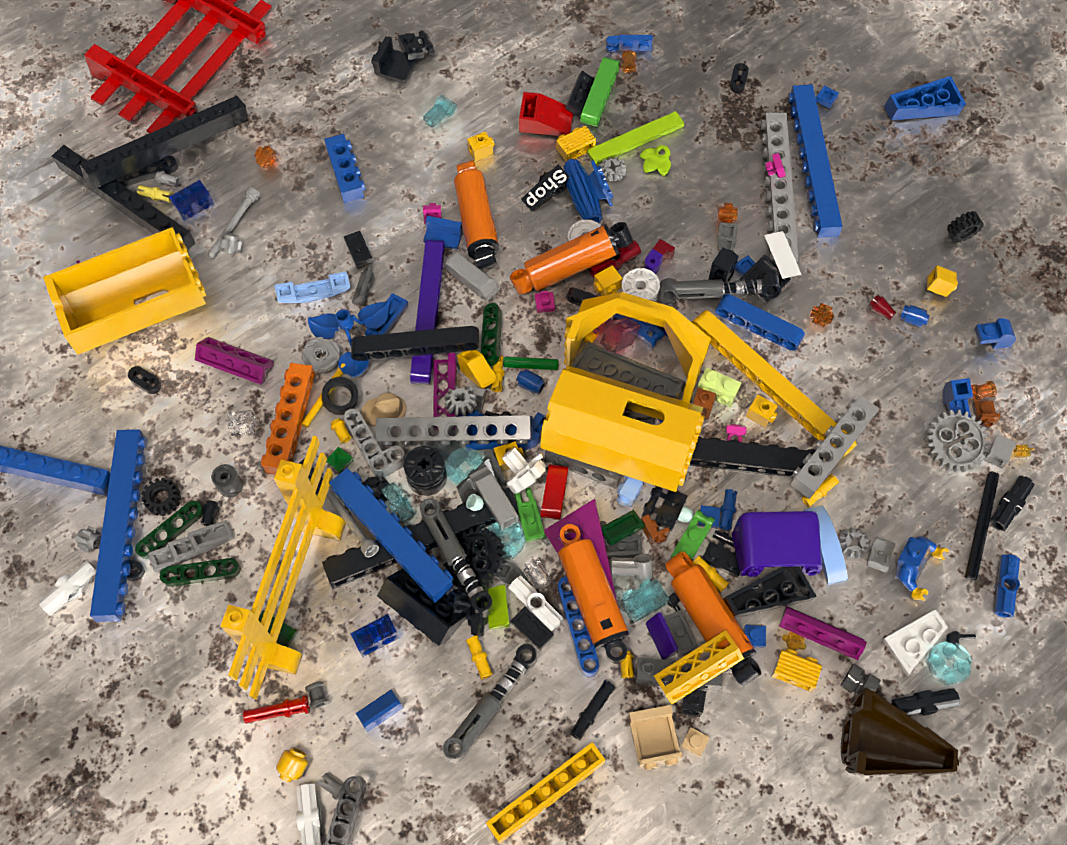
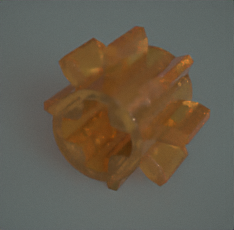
M259 146L254 155L256 157L255 161L261 167H267V165L272 167L277 158L275 156L276 153L269 146H264V148Z
M724 203V207H719L718 220H722V223L737 221L738 209L733 207L732 203Z
M820 303L819 306H814L810 314L813 318L812 323L824 327L825 324H831L834 317L831 311L833 308L823 303Z

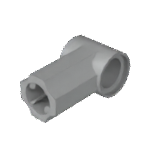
M639 554L634 558L613 557L612 574L613 576H634L635 579L640 581L650 580L652 578V557L647 554Z

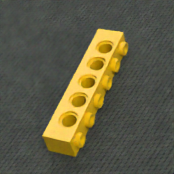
M591 742L488 820L486 826L499 844L604 765L605 758L593 742Z

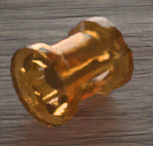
M627 50L622 53V71L625 73L636 71L635 60L637 54L634 51Z
M987 381L982 385H971L974 401H980L981 398L988 396L992 398L997 394L993 381Z

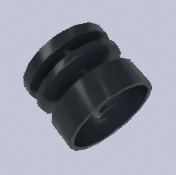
M431 446L415 447L408 452L404 459L403 468L411 490L422 496L434 495L441 491L447 480L443 455Z

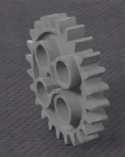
M950 410L947 414L943 412L940 414V417H935V422L929 424L931 428L927 429L926 433L930 436L925 437V440L930 441V443L925 447L932 449L928 455H935L933 462L939 460V467L946 465V471L953 467L954 473L960 469L963 473L967 469H974L975 466L981 464L980 460L986 459L984 454L988 453L989 450L985 446L990 445V442L985 441V438L989 437V434H983L986 427L980 428L979 425L982 421L975 422V415L969 418L967 411L962 415L961 410H957L955 414L953 410ZM958 425L963 427L964 432L959 430ZM941 432L946 434L947 440L942 438ZM967 434H972V437H969L961 442H958L946 449L943 448V445H946L954 440H957ZM968 442L973 445V450L968 447ZM951 450L956 452V457L951 455Z

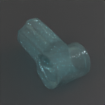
M440 95L436 99L434 106L423 116V119L431 128L435 127L446 116H452L456 111L457 105L444 95Z

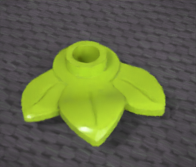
M660 145L656 148H647L640 154V157L645 160L643 164L644 173L658 169L659 173L664 177L671 168L669 160L671 152L667 146ZM660 151L665 152L663 155L659 154Z

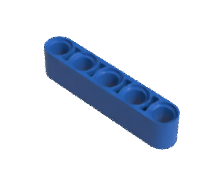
M725 294L715 309L716 314L791 351L797 350L805 336V332L801 328L730 294Z
M563 577L558 583V595L578 666L584 677L592 678L598 673L599 669L597 653L579 608L575 611H570L567 608L569 604L577 605L572 590L569 592L562 590L564 585H569L567 577ZM575 623H580L584 628L577 631L572 626ZM583 642L587 643L589 649L583 651L579 649L578 645ZM591 662L595 665V668L588 671L584 668V664Z

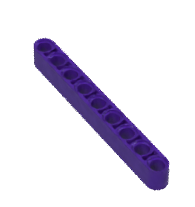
M444 240L425 241L415 331L436 329L445 250ZM433 354L412 356L411 384H430Z

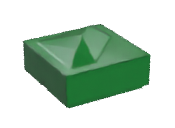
M337 447L327 458L326 463L338 473H341L351 464L353 458Z

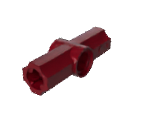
M633 240L630 245L618 248L620 254L588 268L590 275L594 279V275L612 265L618 271L624 263L641 254L639 244Z

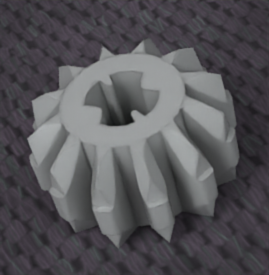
M455 385V390L449 388L448 394L444 396L446 401L444 403L445 408L448 409L449 414L455 413V417H458L460 414L466 417V412L472 414L473 408L477 406L475 402L477 400L476 395L473 394L471 388L466 390L465 385L462 388Z

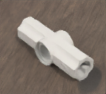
M85 561L73 573L59 578L55 583V588L38 602L39 605L51 616L66 602L73 601L82 594L83 588L95 578L96 568L89 561Z
M521 575L508 587L549 630L553 631L564 620L545 600L544 596L538 593ZM538 599L541 602V606L539 608L532 607L530 604L531 600Z
M316 784L300 785L296 787L298 802L296 818L298 830L301 832L302 845H322L320 829L322 827V815L318 807Z

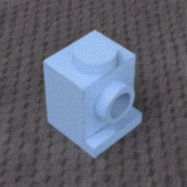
M624 476V481L621 482L617 489L619 496L616 501L622 506L632 508L643 488L644 482Z

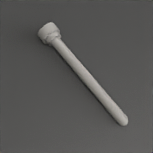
M252 187L247 188L244 193V201L219 237H223L225 233H231L250 203L257 201L260 193ZM219 238L208 252L209 258H214L221 248L218 245Z
M328 489L326 497L361 543L362 553L365 557L374 556L379 550L376 542L367 539L333 491Z

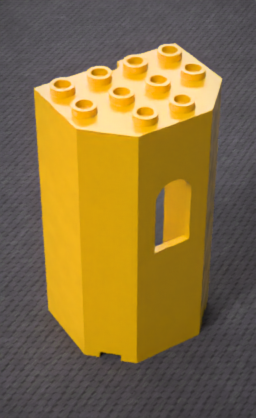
M173 227L43 277L51 301L56 309L55 312L63 335L77 354L89 351L206 304L204 298L206 293L199 279L198 272L189 257L188 250L180 233L176 234ZM161 291L168 292L137 305L134 303Z
M567 365L566 369L564 368L560 374L548 404L546 419L542 426L540 448L676 492L678 485L683 486L691 457L705 418V416L701 415L703 407ZM625 409L663 420V422L659 425H651L623 416Z

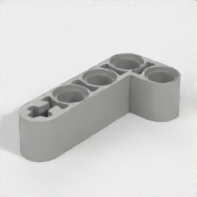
M356 409L347 410L344 414L345 424L373 475L383 478L403 468L406 457L403 448L392 446L382 451L360 412ZM352 420L357 421L358 425L355 426ZM360 434H366V436L362 438L358 437ZM369 449H375L374 452L367 453ZM396 455L401 456V458L397 460L393 459V457ZM379 464H383V465H384V466H383L382 468H380V469H376V468H375V467H376L377 465H379Z

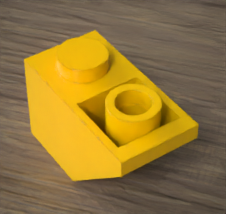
M463 351L457 355L461 373L481 389L497 381V377L479 351Z

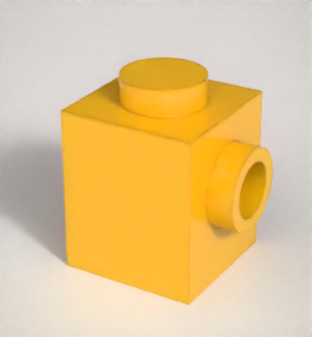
M486 131L467 138V148L475 162L493 155L495 144L492 137H489Z
M612 265L594 275L593 287L602 296L614 294L621 289L623 278Z
M936 265L927 276V290L947 297L957 288L956 272Z
M757 395L749 407L746 417L766 428L769 422L773 424L778 416V413H776L778 405Z
M516 441L493 448L494 456L502 472L510 470L502 457L515 447L524 458L523 450L521 447L518 448Z

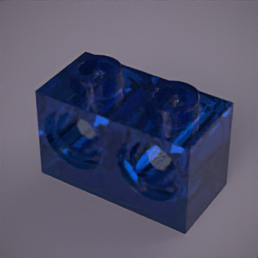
M200 180L169 196L173 207L183 221L214 205L210 193Z
M388 614L350 633L362 658L400 638Z

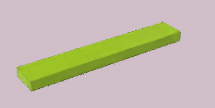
M675 111L587 150V155L591 161L594 160L595 164L598 165L602 163L603 159L607 160L609 156L611 158L617 157L683 128L685 123Z

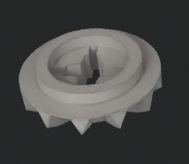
M609 156L607 160L603 159L602 163L599 164L608 181H618L626 174V165L623 160H618L617 157L614 159ZM611 165L615 168V173L610 168Z
M851 527L844 530L839 536L838 540L842 553L849 558H862L870 550L871 540H869L867 533L861 531L860 528L855 529ZM852 539H860L858 546L854 545L849 547L852 542Z

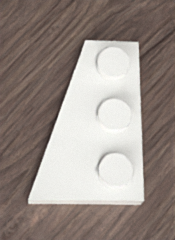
M935 609L884 638L883 642L905 675L908 676L948 626Z

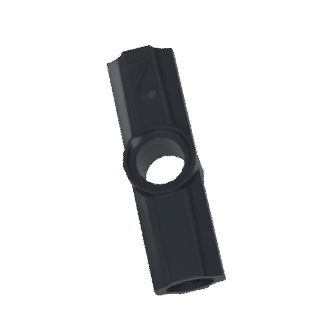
M1021 475L1016 479L1011 489L1000 500L998 509L991 517L990 523L993 528L1005 531L1013 518L1024 507L1025 499L1035 485L1032 479Z
M949 688L934 692L932 690H925L914 693L912 696L892 699L891 702L892 705L899 710H903L909 716L917 714L919 716H926L937 713L939 710L959 707L960 697L955 688Z

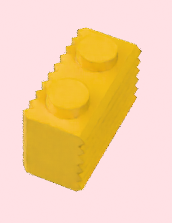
M586 126L577 127L571 133L561 135L556 140V150L565 162L569 159L580 158V156L587 153L588 149L596 146V138H594Z
M781 650L772 677L813 692L816 688L822 665L818 664V660L812 657L803 658L797 656L798 653L794 650Z

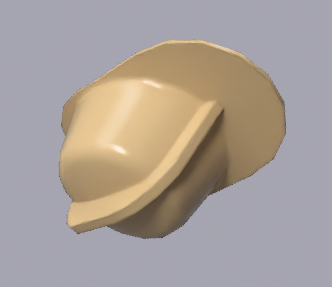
M383 393L377 398L367 401L361 410V415L367 424L376 426V418H402L406 413V403L395 394Z

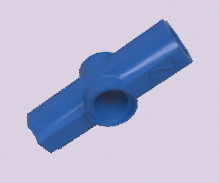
M1002 554L1000 556L998 581L994 586L996 592L994 614L998 617H1014L1016 593L1020 587L1018 579L1020 558L1016 555ZM1004 583H1007L1010 589L1006 588Z

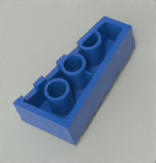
M949 76L892 94L886 101L884 108L890 120L959 115L966 103L952 77Z

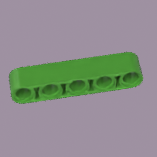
M603 57L583 108L580 123L598 126L619 70V60Z

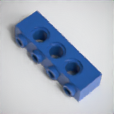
M344 134L325 138L326 148L343 202L347 203L364 198L363 191L366 189L363 180L359 181L358 178L361 177L359 167L354 165L357 162L354 153H350V150H352L350 140H346Z

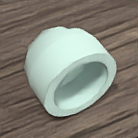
M471 494L466 501V507L473 511L482 509L484 505L483 499L476 494Z
M683 506L678 521L683 523L691 522L694 517L693 511Z

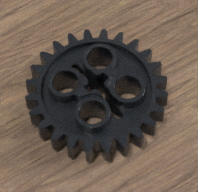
M477 527L476 531L470 528L469 534L463 531V537L458 535L456 537L464 551H466L465 561L476 575L475 579L478 580V585L487 588L486 582L489 581L493 584L492 577L499 578L496 572L503 570L500 564L506 562L502 558V556L506 555V552L502 550L505 545L501 543V539L493 531H489L487 528L482 530L480 527ZM447 562L444 563L443 566L447 568L446 570L453 577L452 584L457 588H466L457 577L458 572L453 569V565L449 566Z

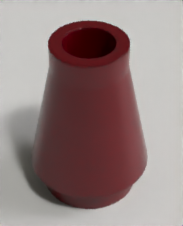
M878 294L868 305L871 311L888 320L896 314V311L886 299Z

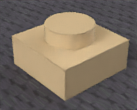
M690 727L681 748L700 758L710 737Z

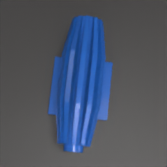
M569 159L566 161L563 169L570 176L566 180V185L575 208L583 220H592L599 223L602 220L599 199H607L611 207L613 206L611 199L614 198L601 166H596L594 160L591 161L594 171L588 175L580 161Z

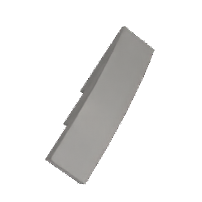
M225 520L188 532L187 537L168 542L167 547L149 552L148 558L154 572L157 573L165 567L179 565L233 539L234 536Z

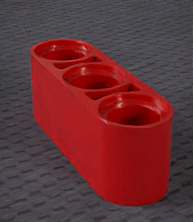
M549 464L541 518L561 519L568 466Z

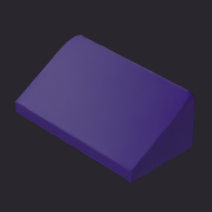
M659 612L646 622V627L661 659L665 660L676 655L678 647L662 613Z

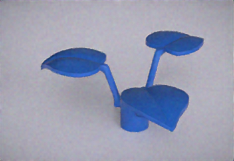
M389 302L374 303L362 308L358 313L359 319L355 315H350L348 310L342 309L336 315L327 313L316 317H308V325L315 337H323V339L328 340L329 338L332 339L335 331H339L341 328L345 330L351 346L352 339L349 330L352 329L354 321L360 325L365 324L368 329L382 327L388 319ZM346 352L339 358L338 365L344 374L356 377L367 369L369 360H353L351 352Z

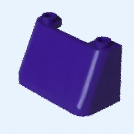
M748 512L738 518L732 532V538L740 576L756 577L763 571L764 567L801 566L802 572L808 576L817 575L822 570L820 525L816 512Z

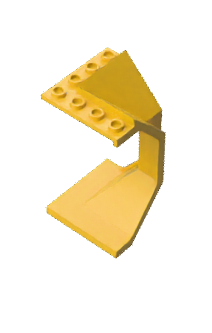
M619 292L584 299L578 314L566 318L564 347L566 348L563 363L566 366H572L583 337L616 313L664 327L687 377L682 401L690 403L711 338L675 308Z

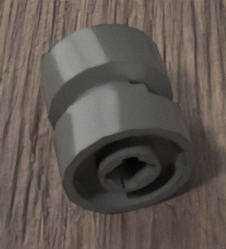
M222 464L213 470L211 475L212 482L222 496L231 498L237 496L242 491L243 481L233 466Z
M853 664L840 687L850 693L856 692L857 697L865 688L875 692L881 680L871 673L866 675L863 668Z

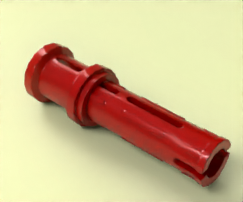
M303 695L302 698L285 699L283 703L244 710L243 719L245 724L279 716L290 718L294 714H309V700L307 695Z

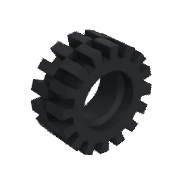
M966 212V214L963 213L960 217H956L955 221L952 220L951 224L947 226V231L955 243H960L962 240L966 241L967 238L970 239L973 235L978 234L977 232H980L981 228L984 227V223L976 212Z
M156 478L155 483L152 481L148 482L150 484L149 487L145 485L144 489L146 491H142L143 497L141 499L144 502V506L154 515L158 516L160 514V516H165V512L169 515L171 514V509L173 511L176 510L175 505H180L178 500H181L179 495L181 493L171 480L161 478L160 481ZM161 491L168 492V498L164 502L156 503L154 501L157 493Z

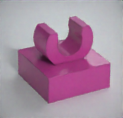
M779 153L773 154V161L765 164L768 174L773 175L777 172L779 178L785 177L786 174Z
M436 203L423 205L424 224H426L427 216L442 218L441 205H436Z
M540 291V293L535 294L537 313L555 311L553 292Z
M726 423L725 432L729 433L727 441L731 440L733 435L738 436V441L742 442L741 435H746L747 427L745 425Z

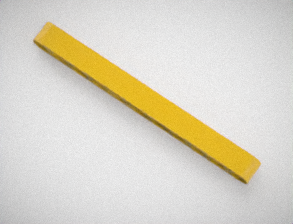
M704 310L691 321L711 338L710 344L817 440L821 439L824 441L827 438L824 434L830 426L835 427L837 423L710 311ZM854 441L842 458L857 445L856 441ZM830 443L833 447L837 448L835 444Z

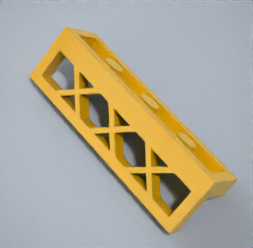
M725 630L663 669L654 677L672 705L744 658L735 642ZM727 639L730 645L725 649H717L718 643ZM702 653H711L710 658L706 661L699 660ZM686 663L693 664L690 671L687 673L681 672L683 665ZM668 675H673V681L665 686L661 679Z

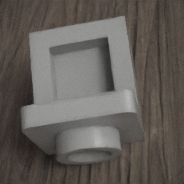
M876 537L869 550L867 566L887 573L895 543Z

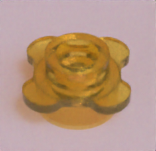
M1027 444L1016 445V448L1013 450L1014 457H1031V451L1034 448H1028Z
M793 632L783 635L782 640L787 643L788 649L794 651L806 649L803 636Z

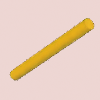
M339 367L332 376V378L341 377L343 375V372L340 370ZM322 393L301 423L306 428H308L323 405Z

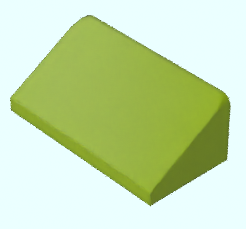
M505 584L488 588V593L493 601V611L488 616L489 630L509 628Z

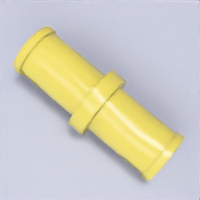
M138 186V189L144 190V192L137 190L139 196L172 203L174 200L167 197H174V192L161 190L159 187Z

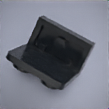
M385 36L378 46L377 53L373 55L371 63L376 75L406 82L417 59L408 60L404 52L394 50L392 38Z

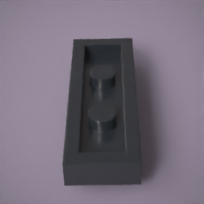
M583 70L578 75L565 105L567 110L578 117L582 114L595 80Z

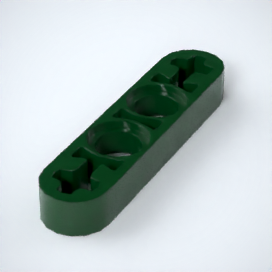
M489 303L483 310L480 353L484 356L489 366L495 365L500 357L502 310L497 303ZM491 324H496L493 329H488ZM490 339H495L492 344H487Z
M198 501L186 503L140 540L135 547L136 553L142 559H149V552L166 547L168 542L176 539L203 516L204 509ZM193 507L197 510L195 514L191 512ZM183 514H186L189 519L187 520ZM177 519H182V526L179 528H174V521ZM166 532L167 537L165 540L158 541V534ZM152 539L157 544L156 546L151 542ZM144 546L149 549L147 553L142 549Z
M226 558L168 566L162 569L159 577L166 586L173 587L235 578L239 575L241 568L235 559ZM230 564H232L235 567L232 568V572H229L227 570ZM214 566L216 568L215 573L207 576L205 574L206 569ZM194 569V577L190 579L185 578L186 571ZM169 573H172L175 576H172L169 581L166 577L169 576Z

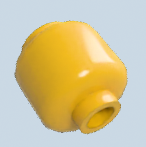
M293 747L290 750H284L276 765V770L280 773L279 778L286 782L299 780L308 765L306 753Z

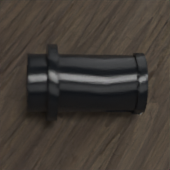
M207 500L206 504H203L205 509L201 524L204 526L214 524L216 511L219 510L218 502Z

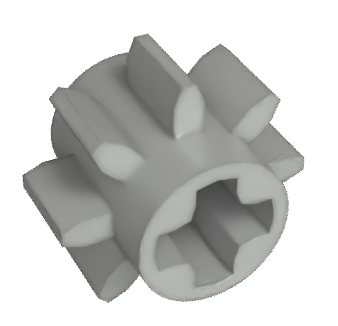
M225 233L223 237H219L218 245L221 246L223 252L235 254L237 250H241L242 241H239L236 234Z
M88 526L87 530L81 529L75 538L77 547L87 553L91 549L96 550L100 546V532Z

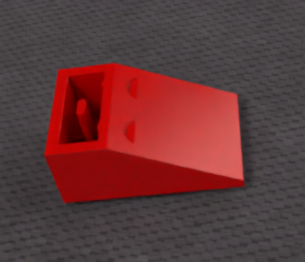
M523 92L519 115V132L554 136L571 133L573 113L565 108V104L541 93Z

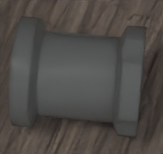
M322 681L305 687L306 692L310 696V707L312 709L329 703L324 694V683Z

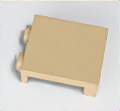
M671 705L629 713L628 719L639 768L644 767L645 770L657 768V764L665 763L666 766L679 764L678 760L682 759L683 755L679 749L672 719L673 711Z

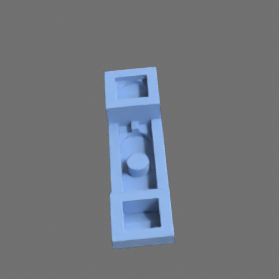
M347 271L330 274L329 279L298 285H293V282L274 285L277 300L281 303L317 301L338 295L350 289Z
M823 505L804 509L803 511L816 512L818 515L823 561L822 569L827 584L847 581L848 576L841 546L826 509Z

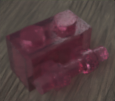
M628 317L619 320L608 319L594 329L593 333L603 334L600 344L605 346L606 350L616 353L633 344L641 326Z

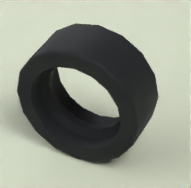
M335 377L325 383L322 389V402L329 412L336 415H344L347 410L355 408L358 401V390L352 380L346 377ZM343 386L347 388L351 393L349 403L343 406L333 404L329 400V392L333 387Z

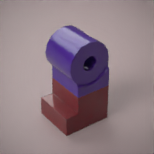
M659 239L645 258L644 268L657 274L664 260H671L673 258L675 247Z

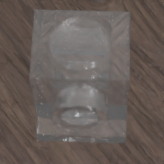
M252 410L227 411L228 430L232 436L255 433L258 419Z

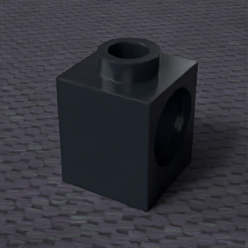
M696 689L683 697L679 713L701 717L704 710L706 691Z

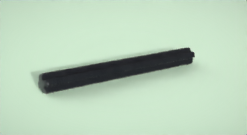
M993 471L987 474L965 574L967 579L973 581L978 578L999 481V474Z

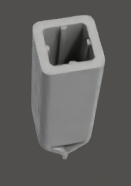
M456 252L446 261L447 271L480 298L489 301L501 289L492 278L459 252Z
M487 466L469 475L501 530L519 521L518 514Z

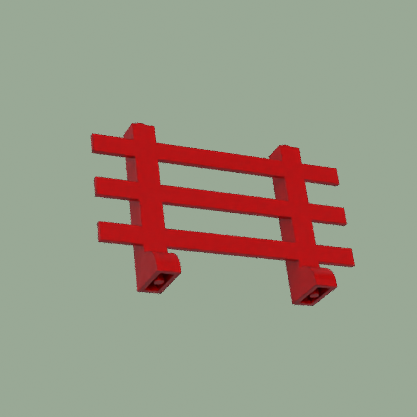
M164 0V1L169 2V3H174L176 0ZM178 0L124 61L94 44L84 54L91 76L99 80L108 78L90 97L91 100L102 106L120 85L135 93V96L118 113L120 117L128 122H131L148 102L153 103L164 111L146 130L147 133H152L172 124L176 118L182 120L198 113L196 102L192 101V99L245 38L257 44L265 37V24L261 20L272 8V5L260 0L247 13L234 6L238 0ZM191 7L206 15L152 76L137 69L138 65ZM218 22L233 30L179 93L164 84Z

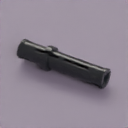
M604 680L587 708L579 714V719L569 732L575 739L578 738L581 741L590 725L594 724L597 714L615 690V686L612 683Z

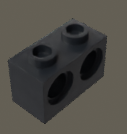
M722 247L712 262L708 280L722 279L724 283L726 281L729 282L734 275L739 255L732 250Z

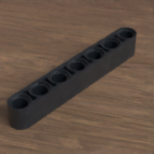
M462 326L357 336L352 338L351 358L356 361L473 351L479 348V329L476 326Z

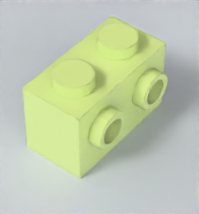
M706 367L697 389L701 388L716 393L714 401L731 408L739 392L741 382Z

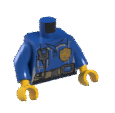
M925 536L909 538L899 557L896 578L909 591H912V598L925 601L923 595H928V591L925 588H917L916 583L931 552L934 558L945 560L942 556L943 552H949L947 548L937 546Z

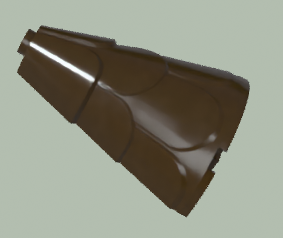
M865 688L858 694L852 703L855 706L851 714H847L841 738L842 763L847 765L845 770L848 773L859 776L914 775L919 777L957 772L959 759L958 750L928 727L922 726L903 710L896 708L876 692Z

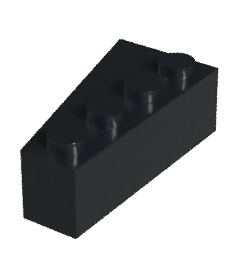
M782 567L724 597L723 600L733 616L738 618L808 602L817 596L800 567Z

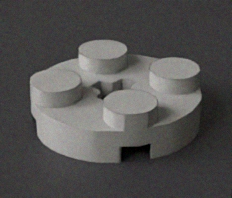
M316 337L306 343L302 358L305 365L313 367L315 374L320 375L329 372L338 365L340 350L334 340ZM319 352L322 354L326 353L323 358H318Z

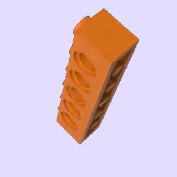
M290 363L289 369L285 370V383L280 388V402L275 407L276 417L271 422V435L266 440V454L261 459V466L267 474L275 475L281 460L293 462L302 428L301 423L304 420L315 378V372L311 365ZM286 417H291V419L284 421ZM282 434H287L284 438H279ZM282 451L280 455L275 456L276 452Z

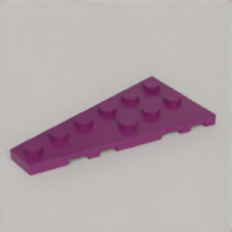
M593 499L546 528L544 532L558 554L559 550L564 547L560 539L562 527L566 524L577 526L580 530L581 539H590L593 542L618 604L597 503ZM568 532L565 535L567 540H573L576 537L573 532Z

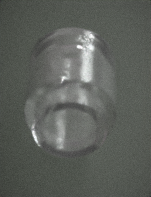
M533 558L525 563L523 572L534 587L540 590L552 581L550 573L540 559L535 560Z

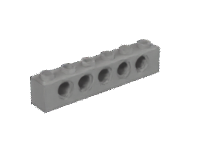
M860 395L856 401L852 399L846 406L848 410L846 414L841 412L835 420L838 424L835 427L830 426L824 434L827 438L824 441L821 439L813 448L816 450L813 455L809 453L803 460L804 467L802 469L798 467L791 477L794 479L790 485L808 499L812 497L879 411L877 406ZM830 443L835 444L837 448L833 447ZM819 457L825 458L826 462L822 461ZM808 470L813 471L815 476L811 475Z

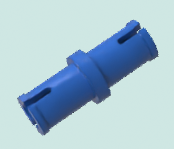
M733 489L725 490L724 502L720 508L722 514L719 528L726 531L732 530L738 494L736 490L734 493Z

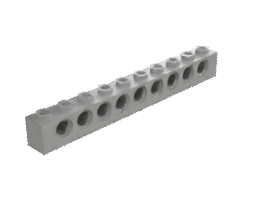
M766 113L764 120H761V130H764L762 144H765L763 158H766L764 172H767L765 187H768L766 201H769L767 206V216H770L768 231H771V234L784 232L794 258L798 262L787 113ZM776 153L780 155L786 174L782 178H779L777 172L769 175L765 165L767 162L773 161L772 155ZM770 252V259L776 264L774 257Z

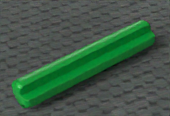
M505 356L503 365L508 368L558 370L559 361L558 359Z

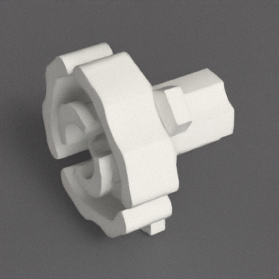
M514 447L502 457L503 461L511 469L507 486L514 494L530 486L536 481V478H539L545 472L547 466L541 460L543 457L541 452L526 461Z

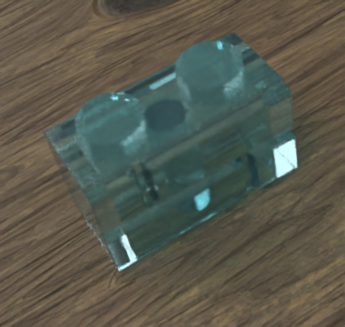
M648 579L641 583L640 588L636 591L631 589L622 595L623 598L620 604L634 624L667 605L669 597L657 579L653 581Z

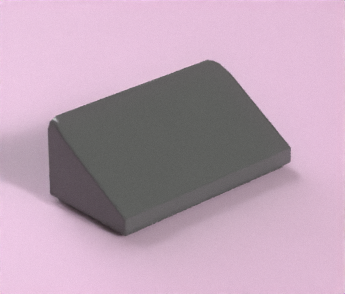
M368 266L361 273L352 300L353 304L362 306L366 304L374 279L372 266Z

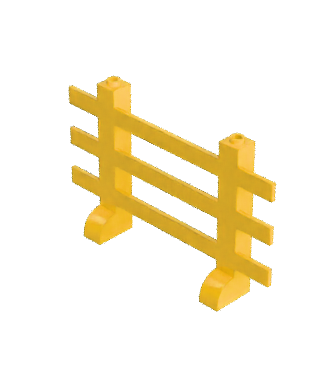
M314 435L303 465L281 460L275 474L274 481L288 504V508L252 609L249 610L228 604L220 626L238 645L228 676L232 680L237 681L244 658L247 655L248 660L239 683V687L247 691L255 666H259L249 696L257 700L267 668L293 675L297 673L302 654L289 647L279 645L276 641L312 536L317 535L340 541L346 525L343 518L334 513L324 511L322 508L330 486L329 482L333 478L330 468H327L318 496L316 495V490L327 461L325 454L322 452L319 454L314 472L309 481L308 476L320 445L318 437ZM295 517L296 523L260 623L258 619ZM304 532V536L297 557L295 559L278 612L276 614L271 632L269 634V625L271 623L301 533Z

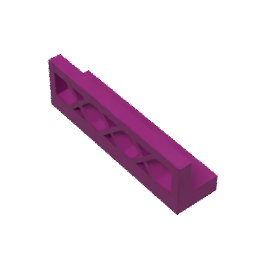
M210 337L196 344L195 361L260 385L265 381L266 370L274 365V361Z
M448 353V359L434 360L433 417H440L443 414L446 417H455V413L449 414L446 412L448 409L445 407L441 408L438 405V401L448 393L449 388L455 390V385H457L455 353ZM438 365H448V371L445 374L440 373ZM443 380L448 383V388L444 391L438 388V384ZM437 426L433 427L434 430H439Z
M786 606L779 624L781 628L855 660H859L867 643L863 638Z

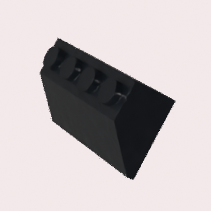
M403 568L385 579L377 595L386 605L394 609L401 617L405 618L438 646L450 639L466 620V612H452L453 608L448 606L446 594L434 603Z

